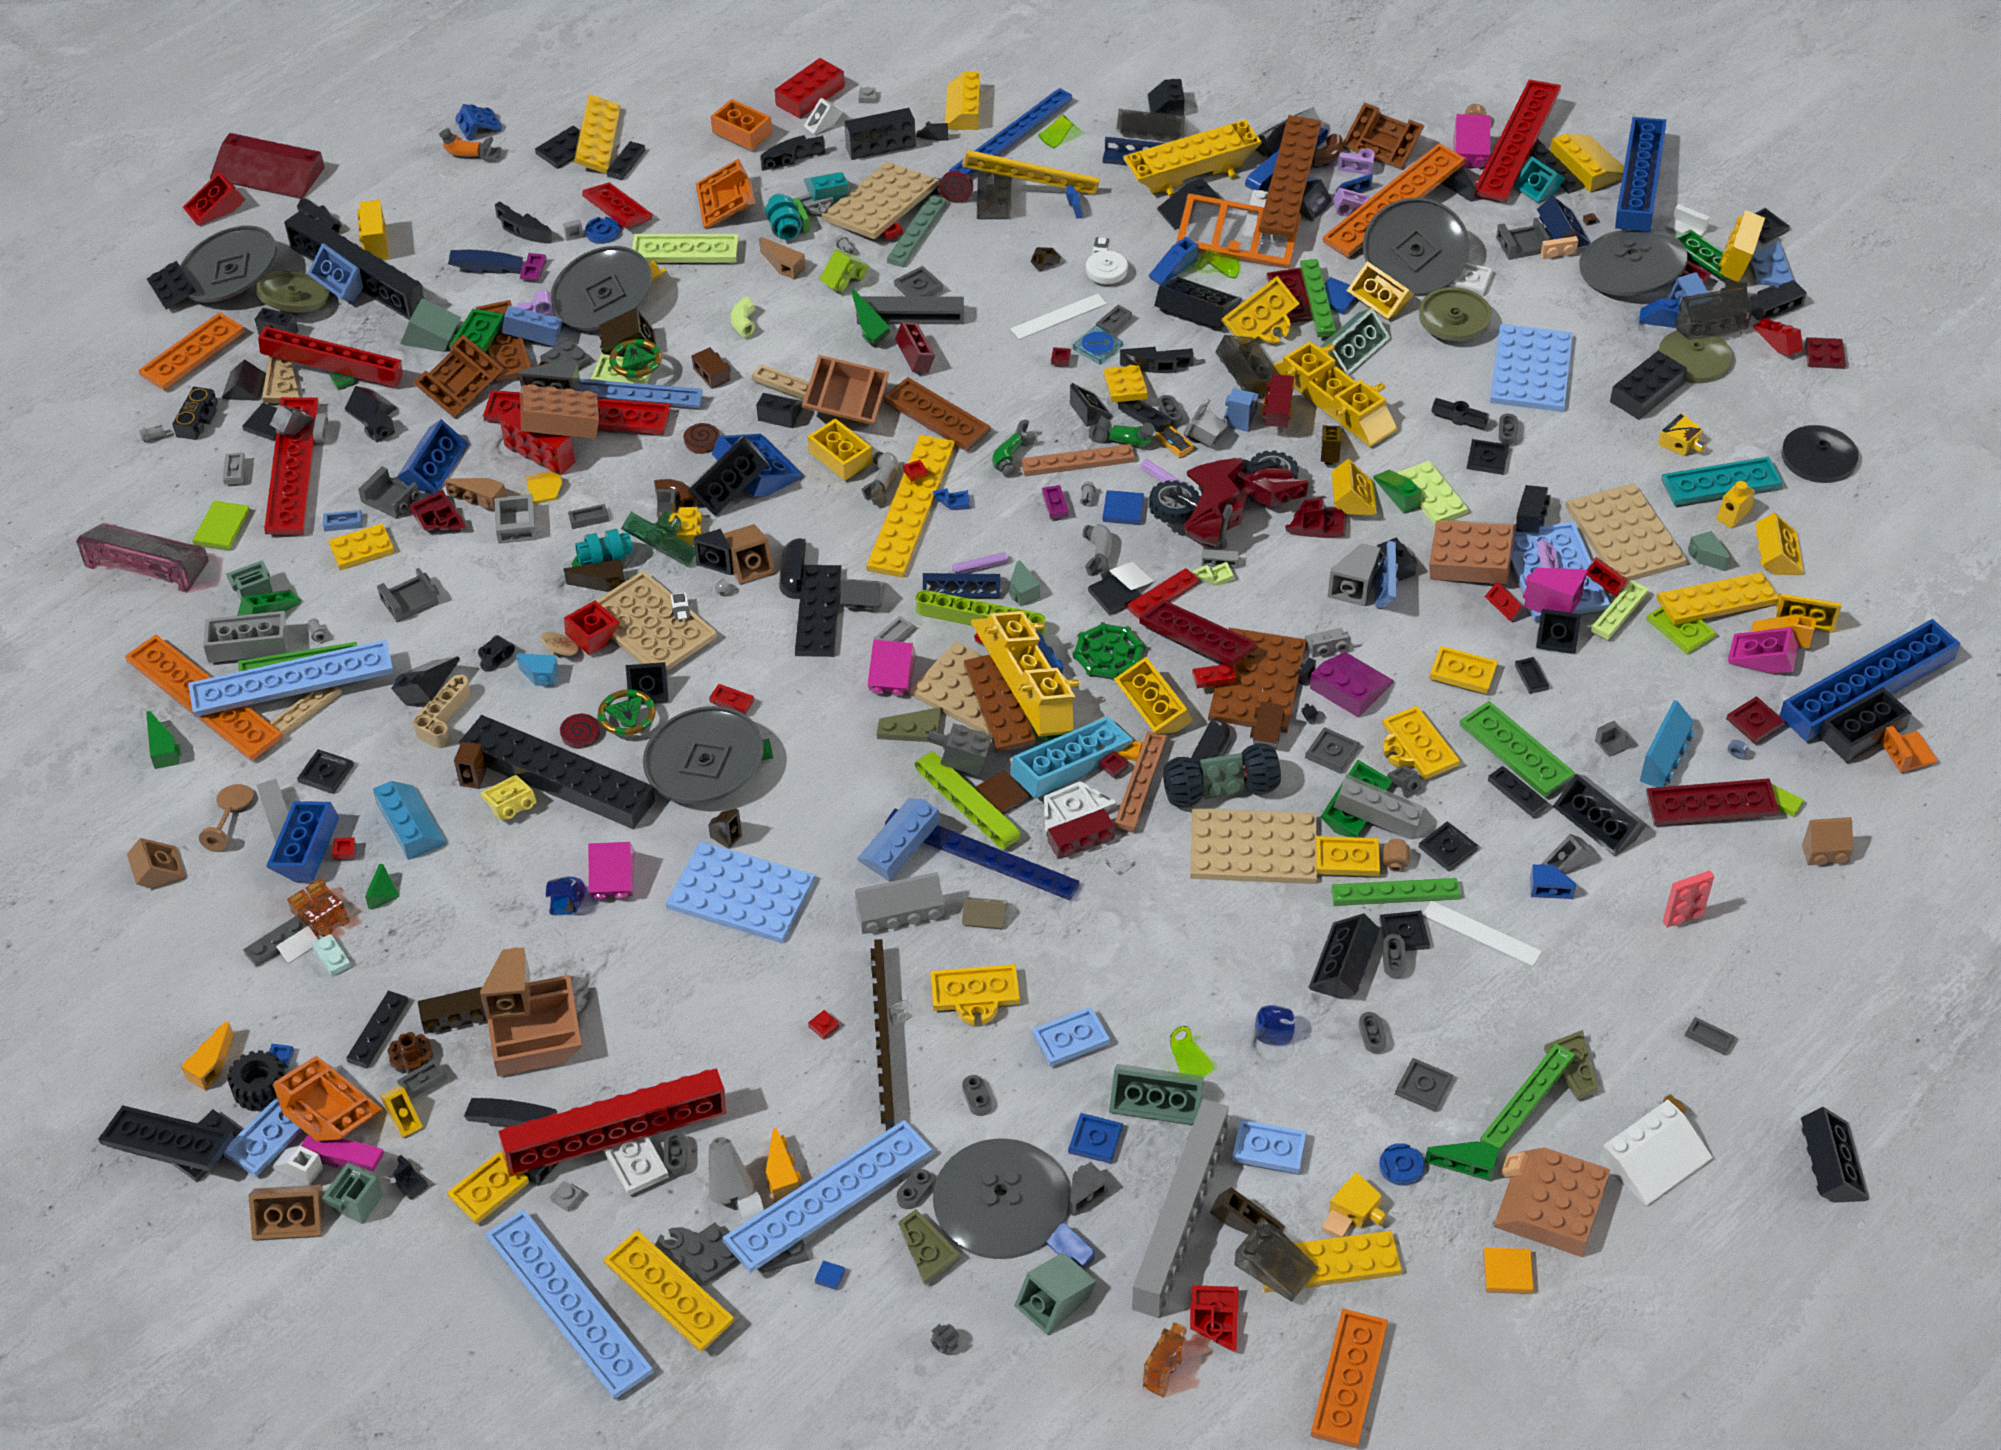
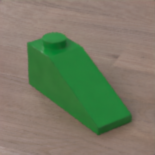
M853 289L851 293L863 333L862 337L868 344L871 342L875 346L890 333V327Z
M1387 470L1373 476V479L1403 514L1420 507L1422 491L1411 479L1392 470Z
M291 590L245 596L241 599L237 616L277 611L286 612L298 605L301 599Z
M146 711L150 757L154 768L179 765L178 756H182L180 744L175 743L174 737L151 711Z
M1478 1141L1432 1146L1427 1148L1425 1163L1491 1181L1499 1147Z

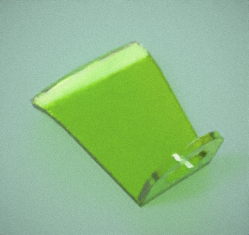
M1062 114L1046 130L1040 132L1038 136L1045 144L1051 148H1056L1063 141L1072 126H1075L1078 130L1079 128Z
M1210 249L1199 258L1196 264V269L1201 270L1209 263L1222 274L1233 279L1237 278L1240 270L1237 259L1227 258ZM1203 258H1205L1203 264L1200 266L1201 261L1203 260Z
M1180 1026L1171 1033L1170 1046L1180 1073L1204 1076L1214 1069L1211 1060L1192 1040V1031L1188 1026ZM1186 1031V1036L1183 1039H1175L1179 1032Z

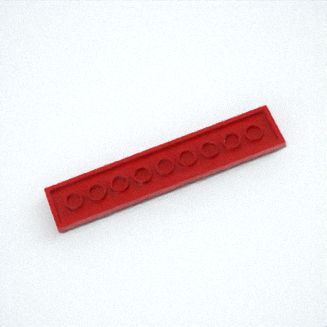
M1528 80L1475 186V196L1507 202L1519 174L1561 91V85Z
M491 390L483 414L484 421L500 422V419L513 407L520 409V392ZM597 398L599 414L597 430L664 435L671 411L670 404Z
M281 397L280 405L300 409L312 416L313 420L295 435L286 434L283 436L276 432L264 532L265 534L304 535L314 449L313 429L316 415L318 414L319 400L312 397Z

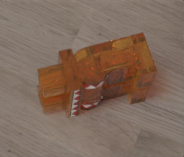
M322 878L305 887L306 892L302 889L287 899L291 913L295 916L297 915L306 926H309L315 936L320 934L325 937L332 934V926L338 923L340 926H345L350 922L344 903L331 892Z
M1174 1322L1170 1330L1163 1329L1161 1338L1144 1364L1142 1388L1164 1398L1168 1391L1169 1375L1174 1373L1177 1364L1181 1365L1184 1358L1186 1327Z

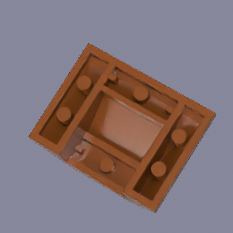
M1364 102L1343 141V148L1359 153L1361 149H1371L1375 153L1374 160L1402 170L1425 125L1410 119L1407 123L1388 117L1381 114L1378 107Z
M462 335L451 345L450 353L431 372H423L413 384L455 419L504 371V368L466 336Z

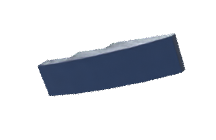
M451 250L448 265L480 274L483 273L484 269L501 274L502 269L520 274L523 257L488 250Z

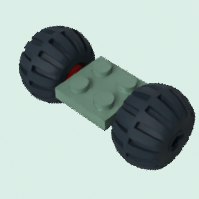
M1256 743L1248 746L1241 754L1237 753L1200 760L1201 771L1198 763L1189 757L1171 759L1163 768V781L1168 801L1177 807H1191L1197 804L1202 797L1204 799L1244 793V783L1249 791L1256 794H1266L1275 790L1281 782V768L1277 752L1272 746L1265 743Z

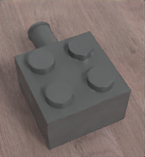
M953 723L950 734L947 735L930 730L926 742L942 746L945 749L941 765L979 777L992 735Z

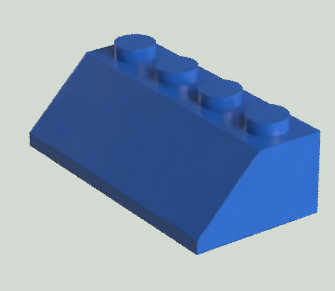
M440 419L428 428L397 477L408 486L413 482L417 483L421 492L435 494L439 491L469 443Z
M293 801L266 865L268 869L294 882L314 881L340 818L331 802Z

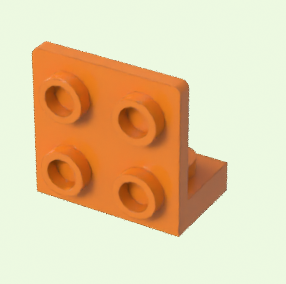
M1894 726L1886 727L1881 744L1900 773L1937 762V758L1918 731L1901 735Z

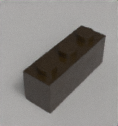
M482 987L417 1001L424 1034L436 1033L440 1030L458 1028L462 1025L488 1020L486 1019L480 995Z

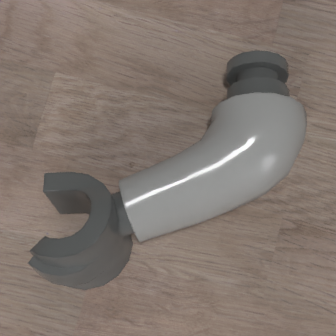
M878 451L873 456V462L878 465L880 471L874 482L864 486L861 491L866 500L872 498L874 505L882 507L886 503L884 492L894 481L899 470V463L894 454Z
M1101 524L1095 526L1086 525L1083 529V537L1089 538L1096 545L1095 557L1087 562L1085 568L1090 576L1099 570L1103 580L1111 576L1108 566L1112 548L1111 532L1106 526Z

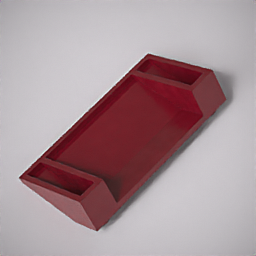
M229 133L221 144L210 180L220 172L233 185L302 199L325 166L320 151Z

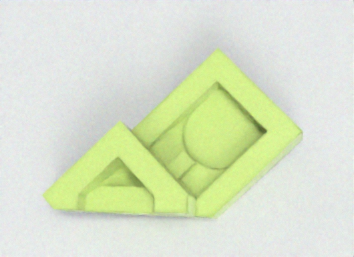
M1227 562L1211 569L1208 565H1205L1193 571V574L1199 579L1216 586L1235 580Z

